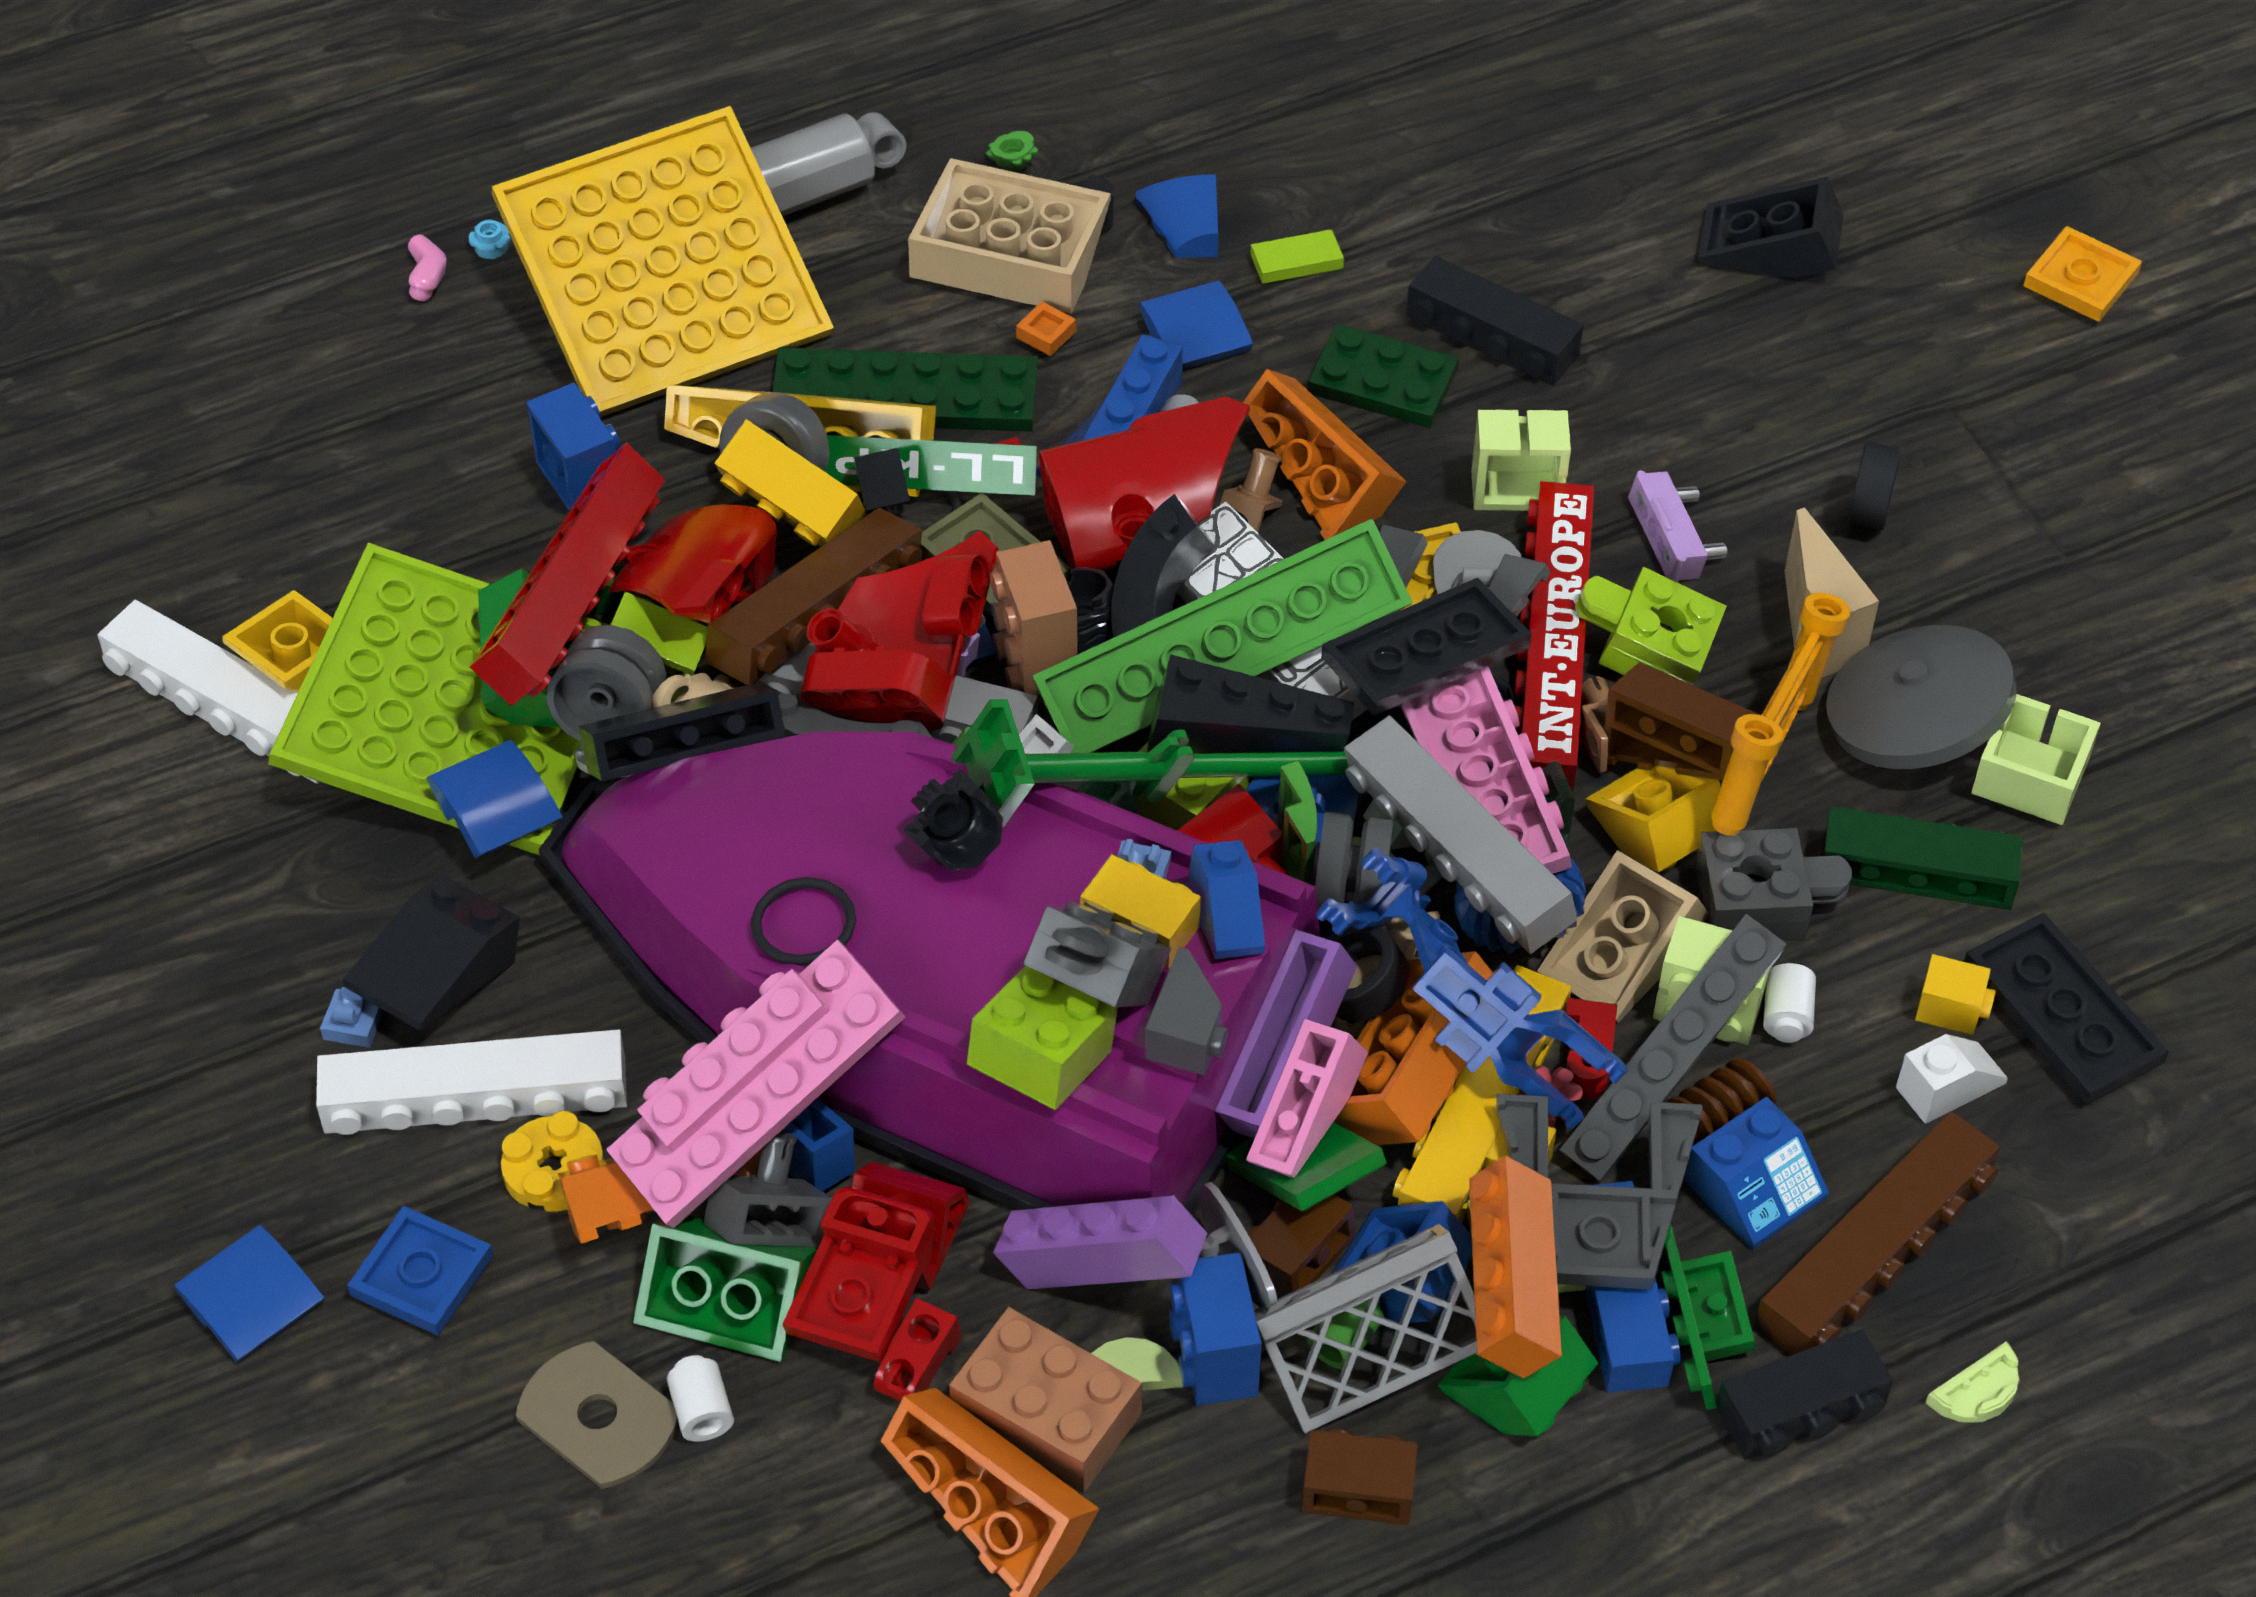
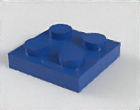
M403 1206L348 1283V1291L350 1296L439 1336L494 1256L492 1246L489 1243Z

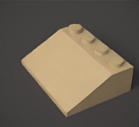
M950 158L908 238L910 277L1035 306L1043 301L1062 312L1071 314L1085 286L1111 200V193Z

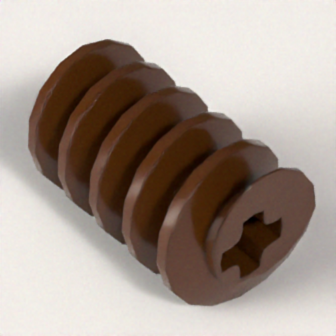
M1734 1058L1726 1063L1724 1068L1719 1067L1710 1073L1709 1077H1703L1697 1081L1694 1087H1687L1679 1093L1678 1097L1673 1096L1664 1103L1702 1105L1701 1117L1693 1142L1694 1146L1765 1097H1768L1775 1105L1777 1098L1771 1083L1759 1068L1743 1058Z

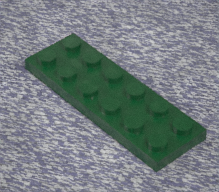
M779 348L773 392L936 406L934 428L1033 432L1038 356Z

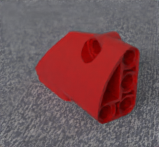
M1222 397L1140 417L1125 431L1039 451L1043 495L1047 513L1071 569L1086 567L1103 570L1104 572L1115 570L1116 562L1119 561L1120 566L1128 546L1144 522L1173 494L1194 514L1198 522L1210 517L1227 458L1238 431L1250 411V405L1229 397Z
M721 504L687 511L659 527L644 544L630 547L629 553L624 557V567L609 587V594L623 590V595L626 591L637 597L649 599L653 603L660 602L673 615L711 623L727 612L735 601H743L765 586L771 579L775 563L776 523L766 511L744 505Z
M979 530L962 543L916 564L890 572L857 577L838 610L834 608L823 609L816 613L809 621L806 634L808 640L816 649L815 653L809 656L799 694L800 699L814 708L860 722L895 723L901 720H920L926 730L941 729L944 725L965 638L974 636L980 625L991 582L990 573H993L998 547Z

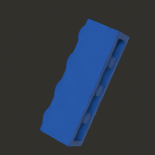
M1633 1181L1592 1185L1634 1188ZM1656 1279L1652 1289L1586 1286L1584 1293L1606 1392L1669 1386L1673 1366L1680 1364V1347L1676 1334H1668L1665 1320L1669 1319V1300L1665 1288L1658 1289Z

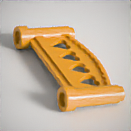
M1822 592L1812 593L1805 598L1799 616L1803 625L1788 669L1763 714H1747L1736 720L1730 738L1733 751L1711 814L1712 825L1717 832L1727 836H1735L1746 827L1760 784L1778 754L1798 711L1805 710L1814 701L1835 638L1844 632L1851 613L1848 604L1841 598Z

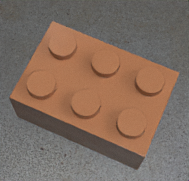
M1050 540L996 552L997 572L990 573L995 599L998 600L997 603L991 604L994 624L999 631L992 634L997 659L999 661L1006 660L1008 667L1005 668V676L1008 688L1037 695L1038 708L1044 707L1045 704L1032 679V675L1077 655V607Z
M1010 1307L1007 1308L949 1384L950 1399L1060 1480L1082 1493H1085L1142 1414V1382Z

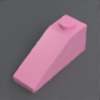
M1304 1019L1246 1158L1249 1163L1295 1178L1349 1100L1368 1052L1350 1033Z

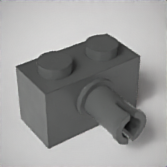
M780 1131L762 1147L757 1174H753L751 1177L731 1176L709 1196L703 1225L731 1244L819 1247L824 1236L820 1224L832 1197L803 1179L787 1178L797 1137Z

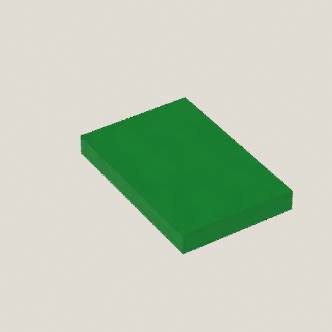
M1334 1122L1295 1178L1249 1163L1246 1158L1253 1144V1138L1233 1148L1226 1156V1164L1229 1170L1300 1211L1308 1209L1378 1170L1387 1163L1381 1147Z

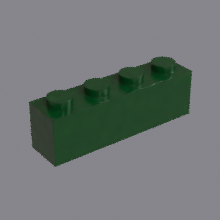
M1830 806L1823 836L1821 856H1841L1849 863L1852 870V878L1849 885L2011 910L2020 883L2023 836L2006 834L1995 830L1987 831L1961 827L1951 823L1911 819L1901 815L1891 816L1866 812L1856 808Z

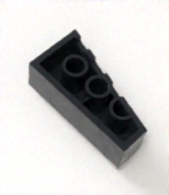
M1170 654L1156 701L1146 752L1151 751L1171 732L1180 729L1186 731L1189 739L1186 746L1192 748L1193 754L1344 751L1350 735L1354 702Z

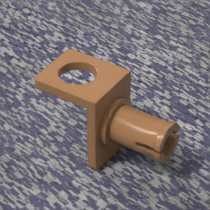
M1255 448L1252 452L1253 456L1244 484L1224 490L1220 505L1226 501L1236 512L1242 513L1247 518L1248 524L1258 533L1264 512L1281 507L1283 500L1269 494L1281 456L1267 450Z
M1597 676L1595 681L1600 690L1596 688L1592 678L1582 683L1581 699L1586 705L1582 706L1581 743L1598 772L1602 773L1607 771L1608 737L1604 730L1609 687L1604 678Z

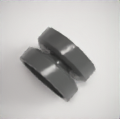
M614 625L592 626L579 633L569 646L568 653L561 661L548 684L546 701L553 719L564 732L581 742L578 728L580 725L653 708V695L666 680L667 673L659 653L649 641L632 630Z
M1325 812L1321 842L1316 844L1312 885L1316 887L1318 909L1327 899H1332L1338 903H1345L1346 891L1355 892L1354 904L1366 903L1378 891L1383 883L1379 881L1377 872L1373 869L1366 870L1362 866L1361 861L1373 847L1380 849L1390 857L1394 819L1369 817L1363 824L1360 846L1352 845L1354 821L1351 815Z

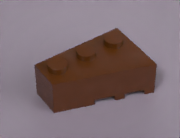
M1639 662L1613 684L1608 691L1604 730L1608 737L1607 765H1614L1618 761L1637 763L1638 769L1651 771L1655 766L1674 768L1676 774L1723 780L1733 751L1730 738L1736 720L1743 715L1760 714Z

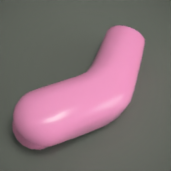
M415 235L408 244V249L417 263L409 276L408 283L411 285L409 293L415 300L427 301L433 295L432 290L437 288L445 275L447 259L445 253L424 235Z

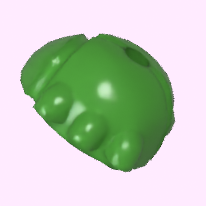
M1014 131L997 137L993 143L989 144L990 150L986 152V155L1002 169L1014 172L1025 168L1030 163L1032 157L1037 155L1038 148L1034 147V138L1030 133Z

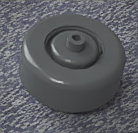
M779 392L757 395L733 410L723 424L719 442L720 455L747 419L824 472L827 468L829 442L824 426L814 411L796 397Z

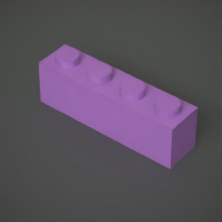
M1295 930L1215 1110L1233 1132L1255 1139L1304 1019L1331 1027L1357 968V965L1340 943Z
M1175 1196L1011 1211L993 1253L1027 1290L1191 1277L1208 1233Z

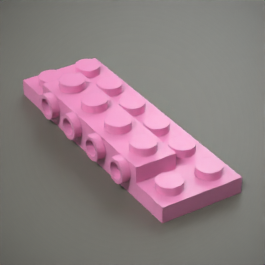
M1488 666L1400 704L1414 739L1552 874L1572 868L1570 854L1559 831L1564 828V823L1556 801L1547 803L1544 795L1549 794V788L1540 766L1532 769L1529 762L1535 759L1529 738L1526 733L1517 734L1515 728L1520 726L1515 706L1511 699L1503 702Z
M838 939L800 974L791 969L787 974L777 972L768 977L759 989V993L762 996L747 1010L744 1007H739L727 1014L720 1025L723 1030L721 1034L710 1044L701 1042L691 1047L682 1058L684 1067L670 1080L667 1077H663L648 1086L643 1094L646 1102L637 1109L643 1117L606 1149L668 1226L675 1228L906 1017Z

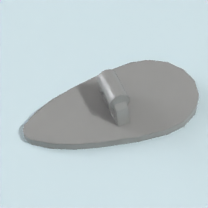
M1473 530L1463 531L1448 537L1437 548L1432 567L1436 595L1477 577L1489 588L1504 554L1521 557V554L1510 541L1496 533Z
M1212 1182L1201 1185L1199 1188V1203L1208 1237H1206L1201 1249L1200 1258L1241 1252L1252 1302L1261 1308H1268L1277 1304L1276 1292L1265 1265L1230 1204Z

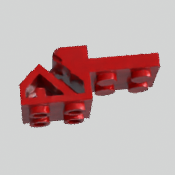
M870 1162L854 1173L852 1187L847 1186L835 1192L820 1226L824 1236L782 1323L786 1334L881 1363L915 1287L930 1291L970 1204L965 1188L875 1162Z

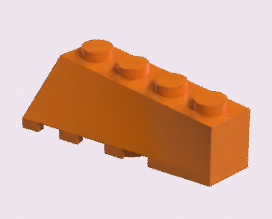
M1266 369L1243 401V403L1250 405L1248 415L1268 448L1273 449L1277 455L1281 456L1280 461L1282 465L1280 468L1287 479L1293 481L1303 497L1301 502L1309 515H1313L1322 528L1320 533L1325 540L1372 518L1374 521L1380 518L1407 482L1293 377Z
M762 1148L732 1176L751 1177V1175L757 1174ZM596 1154L580 1157L567 1162L568 1171L558 1173L573 1233L581 1244L599 1238L596 1230L597 1227L606 1225L609 1230L618 1228L625 1230L642 1224V1221L648 1218L646 1213L654 1211L613 1158L599 1162Z
M1505 1155L1469 1178L1477 1355L1522 1378H1526L1562 1356L1552 1189L1550 1179Z
M936 1387L904 1396L881 1439L884 1446L924 1493L930 1492L944 1508L946 1513L943 1517L956 1532L962 1530L980 1551L981 1554L978 1558L990 1573L997 1572L1012 1590L1009 1594L1010 1597H1036L1075 1555L1100 1509Z

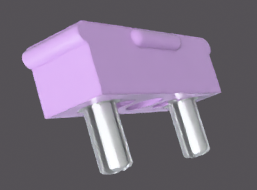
M1640 470L1636 474L1628 498L1665 576L1677 583L1680 580L1699 579L1706 560L1725 558L1727 547L1724 543L1702 544L1683 503L1697 502L1700 496L1698 488L1696 486L1675 488L1667 471L1645 473Z

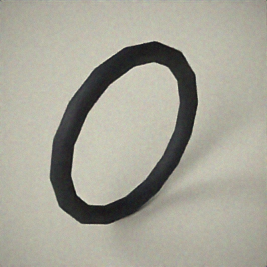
M803 877L786 880L769 889L757 902L751 918L753 939L766 955L780 963L802 966L811 964L828 947L819 952L804 955L784 953L775 948L763 935L761 923L765 909L776 897L789 890L808 887L828 892L835 896L844 907L846 922L842 934L837 939L846 945L852 938L857 919L854 903L842 888L828 880Z

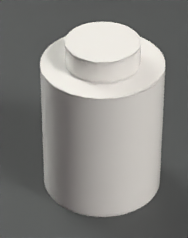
M1785 963L1776 965L1769 970L1765 990L1763 1026L1768 1034L1779 1041L1787 1043L1796 1042L1807 1037L1813 1031L1816 976L1811 969L1799 964Z
M699 1355L688 1356L678 1361L675 1367L668 1373L667 1383L683 1437L689 1441L699 1442L721 1436L732 1427L734 1418L718 1364L712 1359Z

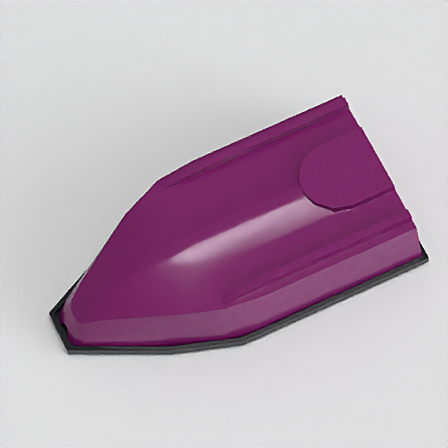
M809 732L685 758L671 765L633 774L617 782H589L539 848L542 863L651 998L700 1043L706 1042L707 1044H710L723 1032L720 1025L727 1014L739 1007H744L747 1010L762 996L759 993V989L768 977L777 972L787 974L791 969L800 974L810 965L800 966L780 963L761 950L753 939L751 918L757 902L769 889L786 880L803 877L828 880L842 888L854 903L857 919L852 938L845 947L906 1017L817 1098L853 1128L854 1138L1017 1210L1175 1196L1194 1217L1200 1207V1186L1210 1182L1214 1183L1226 1162V1156L1235 1147L1242 1135L1233 1132L1215 1110L1295 930L1320 937L1319 919L1315 914L1318 910L1316 887L1251 861L1258 880L1265 940L1264 954L1215 959L1201 926L1184 948L1190 951L1222 1003V1026L1228 1028V1038L1222 1056L1220 1058L1212 1056L1205 1076L1145 1059V1028L1169 972L1168 969L1163 968L1148 1005L1118 1007L1111 1053L1054 1110L967 1065L972 1018L1026 966L1023 964L1046 907L1066 906L1068 900L1080 903V896L1111 854L1117 856L1122 840L1131 839L1134 843L1150 847L1154 844L1158 845L1161 849L1171 851V864L1166 880L1187 886L1193 845L1209 843L1063 784L1035 783L1003 827L1001 844L977 868L950 871L945 866L937 864L904 829L909 823H913L915 817L920 813L911 800L917 796L918 791H922L924 785H928V781L935 779L943 785L948 779L953 777V774L958 769L969 777L966 764L954 763L952 753L957 748V745L914 732ZM806 887L789 890L776 897L765 909L761 923L763 935L772 946L784 953L804 955L819 952L832 945L842 934L846 917L844 907L835 896L821 889Z

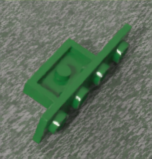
M1670 1223L1661 1256H1668L1671 1269L1661 1271L1669 1302L1679 1300L1682 1314L1672 1316L1679 1346L1690 1345L1694 1360L1684 1362L1691 1393L1702 1391L1706 1410L1717 1407L1706 1362L1756 1351L1755 1340L1731 1251L1681 1262Z

